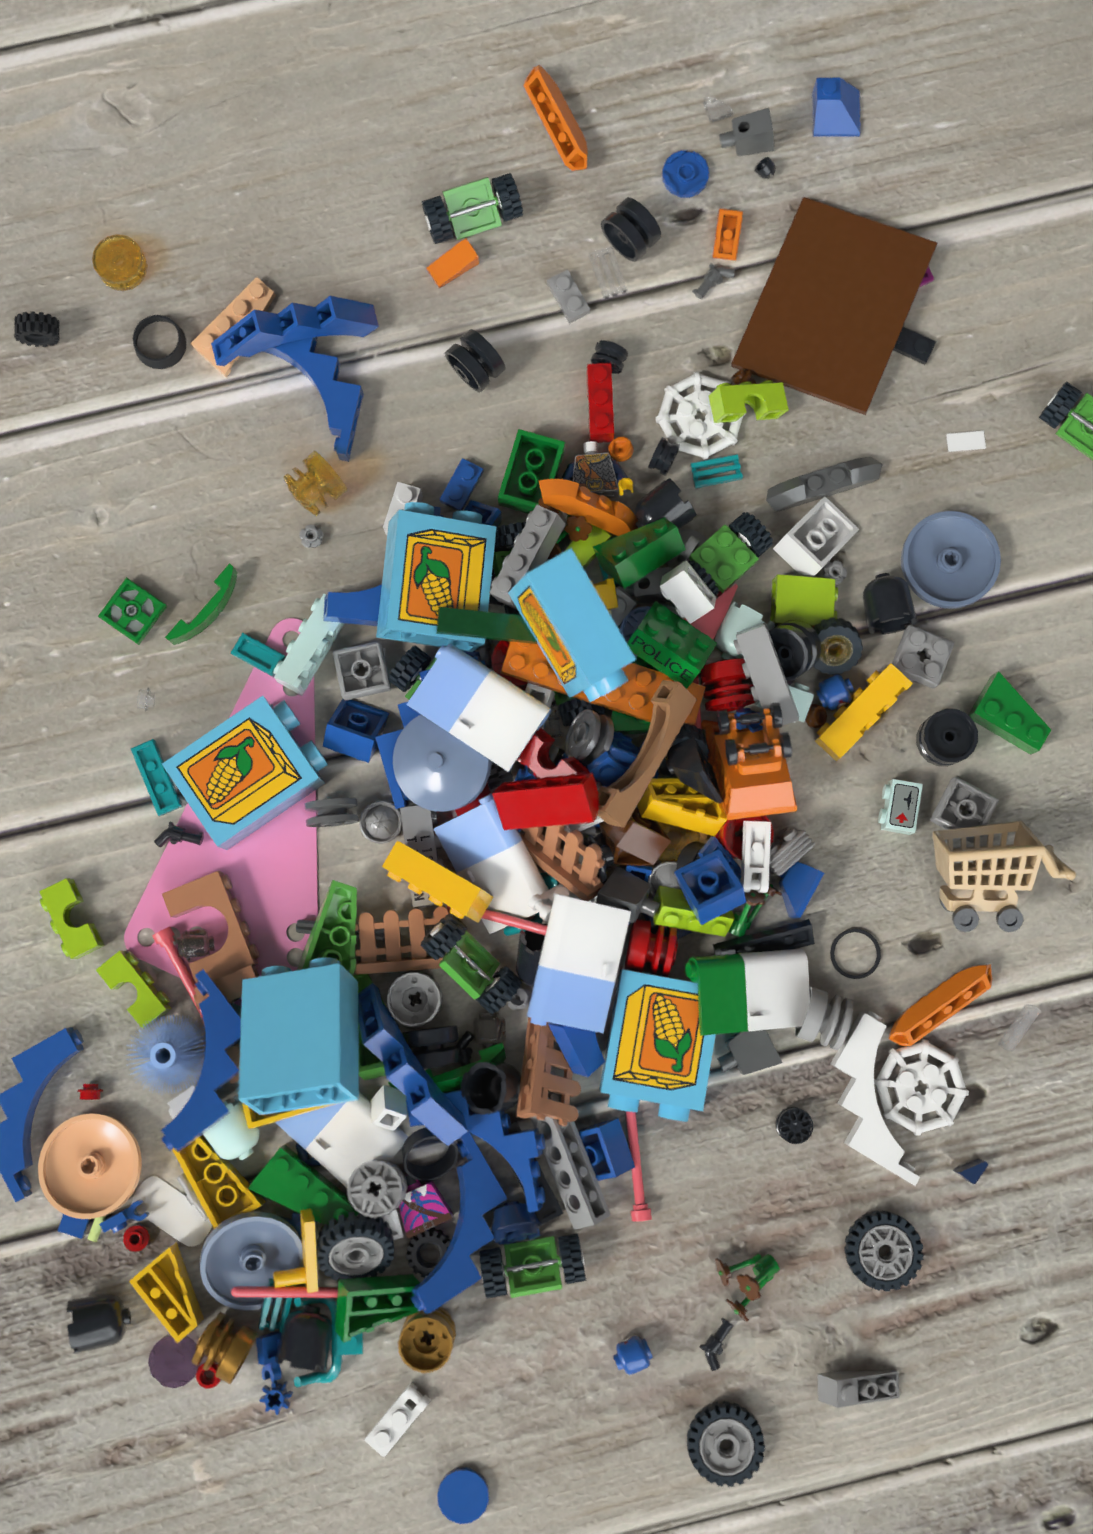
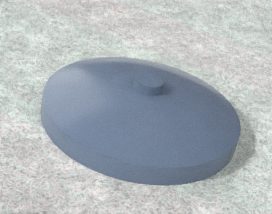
M957 511L938 512L921 520L907 536L901 552L902 572L911 590L925 602L947 609L962 608L981 599L996 582L1001 565L1000 549L990 529L977 518Z
M423 715L417 716L405 726L395 744L393 770L397 783L403 793L413 803L427 810L452 811L468 805L482 792L491 772V760Z
M247 1212L225 1220L210 1233L203 1245L200 1256L201 1278L209 1294L221 1304L238 1310L262 1309L265 1297H234L231 1293L233 1287L268 1286L269 1278L273 1279V1272L303 1267L302 1240L297 1230L285 1219L266 1212ZM276 1297L271 1298L270 1306L274 1305Z

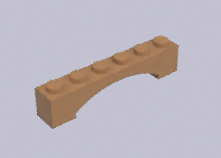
M662 680L651 699L653 703L652 719L639 754L628 770L616 782L608 787H600L598 791V816L607 824L625 827L650 781L655 776L662 760L667 755L675 737L679 734L687 716L691 713L697 699L680 682Z

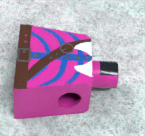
M408 1174L405 1175L407 1191L405 1199L399 1208L407 1239L453 1218L454 1214L432 1180L421 1184L419 1180L413 1179Z

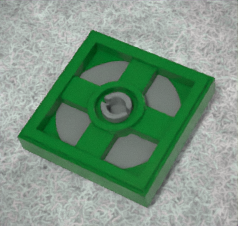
M126 577L97 617L140 645L165 611L167 605Z

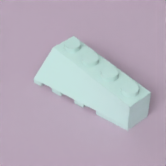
M323 594L321 599L317 598L311 607V611H313L308 620L306 618L303 620L298 630L301 633L296 641L293 639L286 649L288 654L285 660H280L273 672L276 674L274 676L276 682L303 696L345 624L323 621L324 597L326 594Z

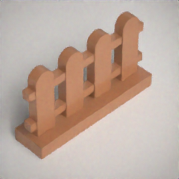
M565 825L545 826L547 828L545 836L542 835L543 827L523 828L522 830L525 833L520 836L534 863L581 900L590 901L597 896L604 885L597 878L599 868L604 866L605 862L601 859L602 851L598 845L584 846L583 836L580 831L574 829L568 833L564 830ZM562 840L565 842L564 851L560 849ZM580 854L584 856L582 865L578 863Z
M438 906L434 910V918H424V913L420 908H413L409 912V920H399V915L395 910H388L383 916L384 922H374V916L370 912L361 913L358 918V924L355 925V931L359 930L360 949H356V956H361V961L356 963V975L441 968L439 963L443 957L434 960L431 956H427V952L420 944L425 937V925L439 923L442 918L449 914L448 909L444 906ZM400 927H409L411 945L401 946ZM375 929H384L385 947L376 948ZM411 952V957L402 958V953ZM386 954V959L377 960V955Z
M528 1017L517 1117L526 1119L537 1116L536 1119L545 1120V1117L559 1120L558 1125L567 1126L568 1122L576 1121L578 1118L577 1108L569 1104L570 1097L580 1094L581 1086L577 1081L572 1080L573 1073L562 1051L553 1049L554 1042L557 1041L548 1025L549 1022H546V1026L531 1023V1018ZM551 1066L563 1069L564 1077L550 1074ZM548 1091L562 1095L561 1103L548 1099Z

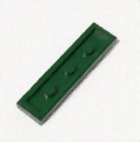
M447 607L438 608L436 634L537 644L535 637L521 615Z

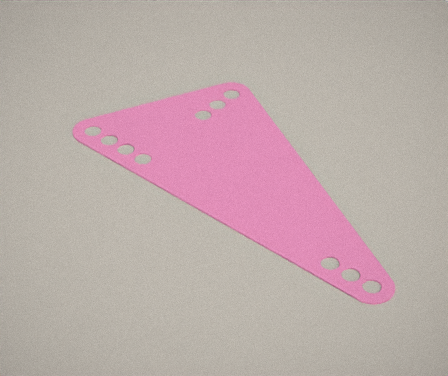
M296 618L280 621L272 629L265 645L287 656V647L283 644V636L289 631H295L300 634L301 632L298 630L303 621ZM254 667L230 717L261 696H264L273 707L284 700L300 722L299 726L290 731L300 747L311 740L315 744L314 677L303 696L298 694L292 697L285 694L283 685L276 682L275 678ZM316 790L228 850L216 846L187 803L177 826L185 828V831L194 834L203 832V842L201 845L186 841L172 844L169 840L125 930L124 942L127 950L132 952L136 958L180 978L164 947L161 948L160 944L157 945L156 942L151 946L145 947L138 942V934L144 928H150L156 934L169 926L179 930L181 935L180 941L175 947L194 983H196L189 964L199 959H188L184 949L188 931L195 926L201 927L205 931V940L201 944L193 945L189 943V950L193 951V956L191 957L204 958L216 953L225 944L228 936L227 921L219 910L210 906L196 909L177 918L170 917L162 893L213 872L221 871L230 878L232 888L229 890L232 897H236L241 906V911L238 913L241 920H245L251 934L247 936L251 945L255 944L260 957L257 958L258 965H256L259 976L261 977V972L264 968L270 966H284L292 971H296L298 967L291 966L288 963L287 954L294 948L304 951L310 934H305L302 940L293 942L287 937V929L291 924L297 923V920L316 921L318 916L317 827L306 826V820L315 817L316 812L305 810V803L316 801ZM242 998L235 1001L234 1004L242 1007Z

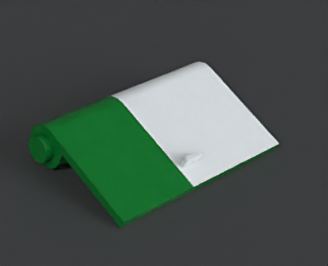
M793 949L691 957L686 964L685 971L687 977L693 983H697L701 1036L800 1027L803 1025L810 1003L808 959L804 950Z

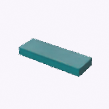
M152 739L131 748L157 815L161 817L182 808L183 806L171 777L162 765L164 760L156 741Z

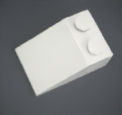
M824 496L773 549L798 574L805 577H814L857 533L859 528Z

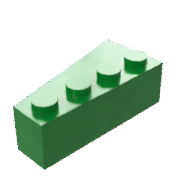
M286 1144L278 1149L248 1187V1189L300 1213V1210L311 1209L314 1220L323 1225H329V1221L333 1218L338 1221V1216L344 1214L345 1218L349 1217L348 1213L354 1212L355 1216L359 1214L345 1193L315 1168L304 1163L298 1157V1154Z

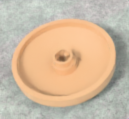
M83 1114L72 1117L60 1124L43 1145L38 1163V1177L41 1189L49 1203L67 1216L77 1219H94L106 1216L125 1204L137 1187L142 1168L141 1151L130 1129L113 1117L102 1114Z

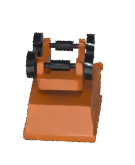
M779 702L771 703L770 708L763 709V715L751 713L734 718V713L727 714L726 709L717 710L718 722L708 720L701 722L702 729L706 733V742L709 748L708 761L714 769L723 798L721 805L727 820L797 811V803L786 758L792 757L791 739L788 732H779V728H782L783 725ZM759 720H763L762 724H760L763 726L761 731L752 733L748 728L742 730L736 728V723L745 725L759 723Z

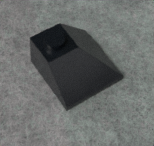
M694 737L670 747L667 752L668 760L665 761L670 773H675L682 783L718 804L722 803L723 798L714 769Z

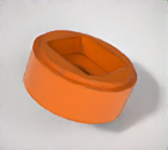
M617 437L612 440L608 450L614 460L624 462L633 455L634 447L627 437Z

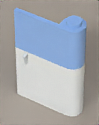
M453 644L442 645L436 653V662L407 705L509 772L536 730H539L544 725L552 709Z
M491 793L479 800V806L435 827L434 831L458 876L493 896L487 908L488 910L525 919L538 913L537 910L534 911L528 906L529 899L533 895H541L549 889L517 829H503ZM481 918L489 934L508 926Z
M555 894L527 1012V1017L531 1018V1023L546 1026V1022L600 1033L604 1032L631 911Z
M360 1092L359 1100L339 1103L275 1122L347 1188L349 1178L356 1168L370 1161L380 1159L391 1161L409 1137L399 1127L392 1131L373 1125L371 1102Z

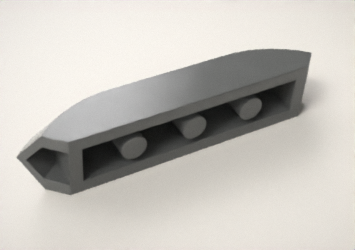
M863 457L801 475L769 488L766 501L775 512L784 511L822 499L824 496H832L867 485L879 479L883 464L872 457Z

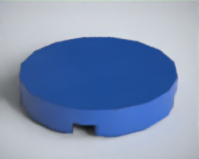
M680 150L673 153L666 159L662 170V181L666 189L671 194L680 198H691L698 195L705 189L709 179V167L706 160L694 151L692 153L687 152V150Z
M467 1467L456 1468L450 1471L440 1483L437 1493L438 1506L446 1518L458 1524L472 1523L479 1519L486 1511L489 1501V1488L484 1477Z

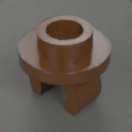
M741 369L731 377V385H739L743 382L757 383L754 379L750 378L752 375L750 370L744 371Z

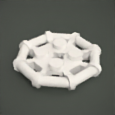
M693 372V375L664 389L665 395L659 414L656 416V423L660 424L671 444L675 442L680 445L679 451L702 457L705 460L730 445L734 446L738 442L737 435L743 416L736 422H731L729 432L722 429L723 423H714L708 396L711 392L707 390L701 391V385L716 389V386L719 384L730 383L728 380L722 381L701 375L699 372ZM693 386V393L685 397L679 394L681 391ZM672 401L679 404L676 415L669 414ZM697 411H701L706 414L705 421H702L701 419H695ZM672 423L677 424L682 433L680 436L677 437L671 426ZM717 435L720 436L721 440L708 446L707 440ZM686 438H694L700 442V446L686 443L684 441Z
M925 1039L912 1046L898 1049L892 1048L877 1079H874V1084L877 1087L884 1110L883 1116L918 1136L923 1132L947 1125L951 1127L965 1097L969 1096V1090H966L958 1064V1057L948 1054ZM919 1053L918 1061L905 1063L904 1057ZM928 1054L944 1063L939 1068L927 1062ZM898 1064L901 1068L897 1078L894 1081L888 1080L895 1065ZM949 1069L955 1088L948 1087L944 1072ZM919 1080L927 1084L923 1094L914 1089V1087L918 1086L917 1081ZM887 1087H894L898 1100L894 1104H892ZM948 1093L953 1094L954 1097L945 1112L941 1105L946 1101ZM902 1107L915 1113L913 1120L898 1111ZM936 1111L939 1116L922 1122V1114Z

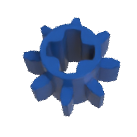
M274 1381L271 1384V1388L268 1385H264L262 1390L266 1395H263L259 1402H265V1412L275 1410L276 1415H278L281 1406L286 1409L289 1408L290 1402L286 1398H290L293 1395V1391L287 1390V1381L283 1384ZM277 1392L280 1394V1397L275 1401L272 1397Z

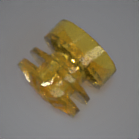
M313 451L302 460L307 470L305 473L296 467L292 469L297 480L288 473L282 478L296 501L304 509L317 517L321 512L315 504L316 502L326 509L328 504L323 497L325 494L337 500L348 489L327 461L318 452Z

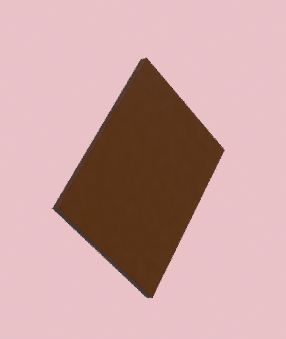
M803 197L732 360L731 367L739 370L743 369L744 371L750 370L752 375L771 380L775 383L783 382V386L866 415L938 242Z

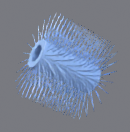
M168 1015L167 1024L165 1016L163 1017L164 1024L162 1022V1026L159 1022L160 1028L157 1025L156 1019L157 1028L152 1020L155 1030L153 1029V1034L144 1026L149 1035H151L150 1038L152 1040L141 1031L143 1039L137 1040L142 1044L134 1047L131 1051H135L141 1045L142 1047L138 1048V1053L128 1054L131 1056H142L133 1059L150 1058L147 1060L151 1061L134 1068L142 1067L137 1070V1073H140L142 1070V1077L150 1076L147 1081L150 1083L155 1081L154 1084L156 1082L159 1083L158 1092H160L162 1083V1095L164 1082L165 1094L166 1084H168L169 1094V1083L172 1093V1082L174 1092L175 1084L177 1087V1083L180 1086L181 1082L183 1086L182 1080L185 1083V1080L189 1079L188 1075L194 1082L195 1079L190 1075V1073L193 1075L190 1071L191 1068L196 1071L194 1075L199 1078L198 1075L200 1074L198 1071L201 1072L203 1065L198 1063L202 1062L205 1057L199 1058L200 1055H205V1052H197L205 1049L191 1050L197 1048H191L192 1046L205 1041H201L204 1035L200 1036V1039L198 1035H195L196 1032L193 1030L195 1026L193 1023L188 1022L189 1019L187 1021L184 1020V1022L181 1021L180 1027V1022H178L177 1026V1015L175 1026L174 1015L173 1024L171 1022L172 1016L169 1015L170 1026Z

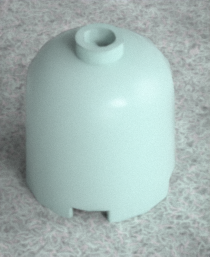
M735 601L731 604L714 639L717 642L716 647L722 652L721 658L724 660L744 659L743 654L738 655L733 640L737 639V632L765 623L761 620L762 614L744 604L739 608L738 603ZM769 621L768 624L766 623L768 630L776 626L772 621Z
M238 1094L233 1097L235 1100L233 1103L223 1102L230 1113L203 1133L214 1152L224 1160H232L239 1157L241 1161L254 1152L252 1147L257 1144L260 1137L259 1128L248 1129L242 1106L243 1102L239 1100Z

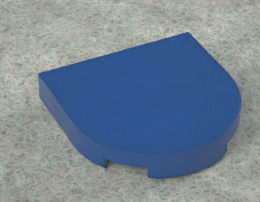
M614 731L613 740L608 752L615 759L632 764L641 748L631 743L632 738Z

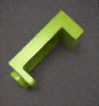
M777 574L772 579L770 621L778 626L788 620H800L813 628L814 625L819 624L824 619L828 620L834 617L837 619L834 601H837L838 587H835V579Z

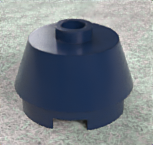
M512 1201L505 1203L504 1207L494 1211L491 1232L495 1237V1243L508 1245L529 1238V1241L540 1236L539 1226L541 1223L535 1212H528L527 1203Z

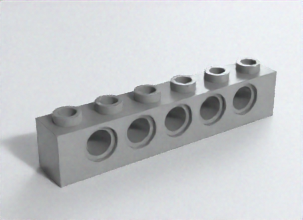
M554 1070L550 1072V1074L556 1075ZM548 1091V1099L561 1103L562 1095ZM537 1116L530 1117L534 1128H538L539 1134L542 1133L544 1136L545 1149L543 1151L574 1230L593 1226L611 1216L575 1122H568L567 1126H560L557 1119L545 1117V1120L536 1119Z

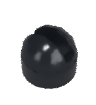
M769 157L763 158L755 167V172L763 179H769L770 174L774 175L776 171V166Z

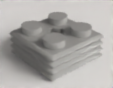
M909 625L904 630L892 664L908 679L934 689L940 683L954 642L916 626ZM920 652L925 653V657H927L922 662L920 661V656L917 655Z
M380 641L333 651L341 696L344 700L391 690L384 651ZM359 666H364L365 669H368L364 676H360L359 673L356 674L360 670Z
M954 777L950 780L930 821L946 830L987 825L999 799L959 777ZM966 805V810L969 814L962 815L960 807ZM974 836L966 837V841L974 843Z
M786 827L778 833V840L770 847V874L781 876L815 846L809 835L805 834L806 831Z

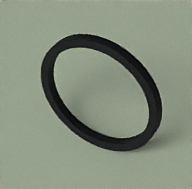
M849 929L843 931L834 939L831 945L830 957L833 966L841 975L851 979H861L871 975L877 969L881 959V950L877 940L869 932L862 929ZM848 933H862L869 937L875 945L877 953L875 964L868 972L862 975H850L844 972L836 963L834 955L836 944L840 938Z

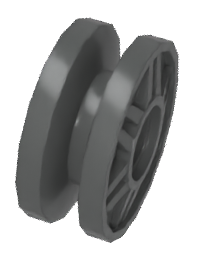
M333 798L305 803L306 811L317 812V816L306 820V826L333 827L359 822L358 815L347 813V809L358 806L357 799Z

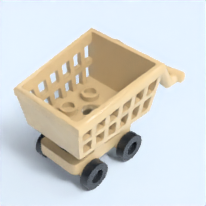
M1023 821L933 831L936 868L947 883V885L940 887V903L945 910L953 912L952 922L956 929L962 932H969L977 927L979 923L977 912H998L996 922L1003 931L1014 932L1018 930L1024 920L1022 913L1017 908L1018 895L1015 890H1032L1041 859L1048 873L1053 878L1073 880L1076 877V872L1055 855L1053 846H1044ZM1008 832H1015L1014 843L1006 845ZM1001 833L1000 845L993 846L994 834ZM981 835H988L987 846H980ZM974 836V847H966V837ZM961 838V848H953V839Z

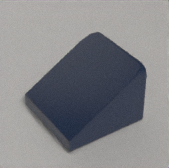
M978 1158L955 1168L953 1171L966 1181L976 1184L988 1167V1163Z

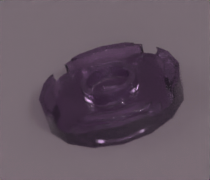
M170 1334L164 1336L155 1344L150 1352L148 1365L151 1375L160 1382L159 1384L164 1387L178 1388L185 1386L195 1377L200 1364L196 1366L192 1363L197 1345L195 1341L186 1335L177 1343Z

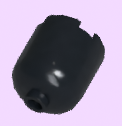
M669 478L661 482L637 503L635 514L638 522L635 524L637 528L666 518L676 525L679 530L692 521L697 514L688 500L685 503L678 495L681 492L680 488Z
M882 573L875 576V579L865 586L863 603L867 628L870 634H874L875 630H881L882 635L905 630V625L910 622L911 625L917 623L911 592L903 578L890 576L889 573Z
M521 930L516 972L525 984L533 987L545 935Z
M505 1062L476 1063L463 1075L461 1095L466 1099L471 1111L478 1114H493L508 1110L515 1106L519 1100L520 1072L514 1066Z
M114 1294L72 1299L67 1303V1313L72 1312V1323L67 1324L70 1346L71 1349L74 1348V1354L119 1343L126 1333V1324H131L130 1308H124L123 1301Z
M305 1305L304 1310H295L287 1316L275 1362L283 1364L284 1359L290 1361V1367L315 1371L316 1365H318L320 1370L326 1371L332 1338V1321L327 1315L319 1313L320 1307Z

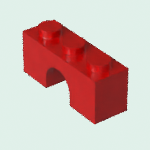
M611 363L587 364L589 442L611 443L614 440Z
M542 728L536 730L517 759L519 763L529 767L537 779L590 773L575 757L562 759L558 766L554 765L549 757V749L555 740Z

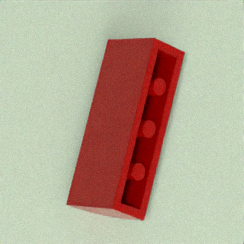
M593 773L504 782L492 793L504 830L590 823L596 820L599 811V794Z

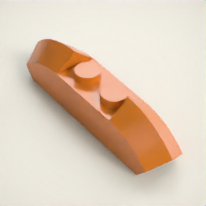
M538 65L531 70L523 86L564 164L572 171L587 169L588 150L585 137L559 87L545 69Z
M539 480L543 502L548 506L577 518L583 516L586 522L616 536L638 529L635 524L638 522L637 517L631 509L620 502L611 501L604 495H597L588 488L580 487L579 483L570 480Z
M991 964L977 965L961 970L952 975L947 981L942 982L928 995L920 998L917 1003L908 1007L898 1017L888 1039L901 1046H912L992 987Z

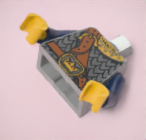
M594 441L583 444L584 455H576L575 462L568 464L561 479L579 483L580 487L584 486L600 496L617 497L618 487L620 496H623V490L625 489L631 490V493H634L633 481L627 477L618 462L610 458L609 453L598 452V443Z

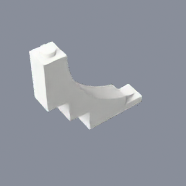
M871 1011L867 1014L860 1012L841 1048L837 1051L831 1062L832 1066L852 1077L837 1104L859 1116L844 1143L916 1186L920 1179L918 1175L913 1173L916 1168L904 1161H901L900 1165L898 1164L905 1151L889 1132L881 1116L875 1095L874 1063L881 1037L887 1026L881 1023L882 1018Z

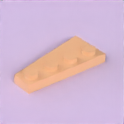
M256 277L191 343L192 347L227 378L231 372L230 368L240 356H237L225 366L216 365L211 343L254 309L266 312L275 298V293Z

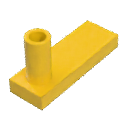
M311 1209L300 1210L303 1267L273 1272L275 1288L305 1283L308 1293L318 1291L315 1221Z

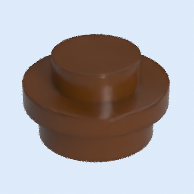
M811 704L805 721L810 728H819L826 723L827 712L823 706Z

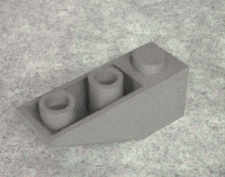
M833 1371L818 1374V1401L836 1408L899 1398V1371Z

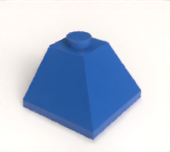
M816 78L812 91L813 137H860L859 90L842 78Z
M797 861L780 876L779 887L788 917L792 919L801 918L824 872Z

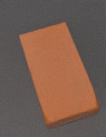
M719 209L712 258L736 261L743 216L742 211Z
M465 238L426 269L440 288L478 265L479 257Z

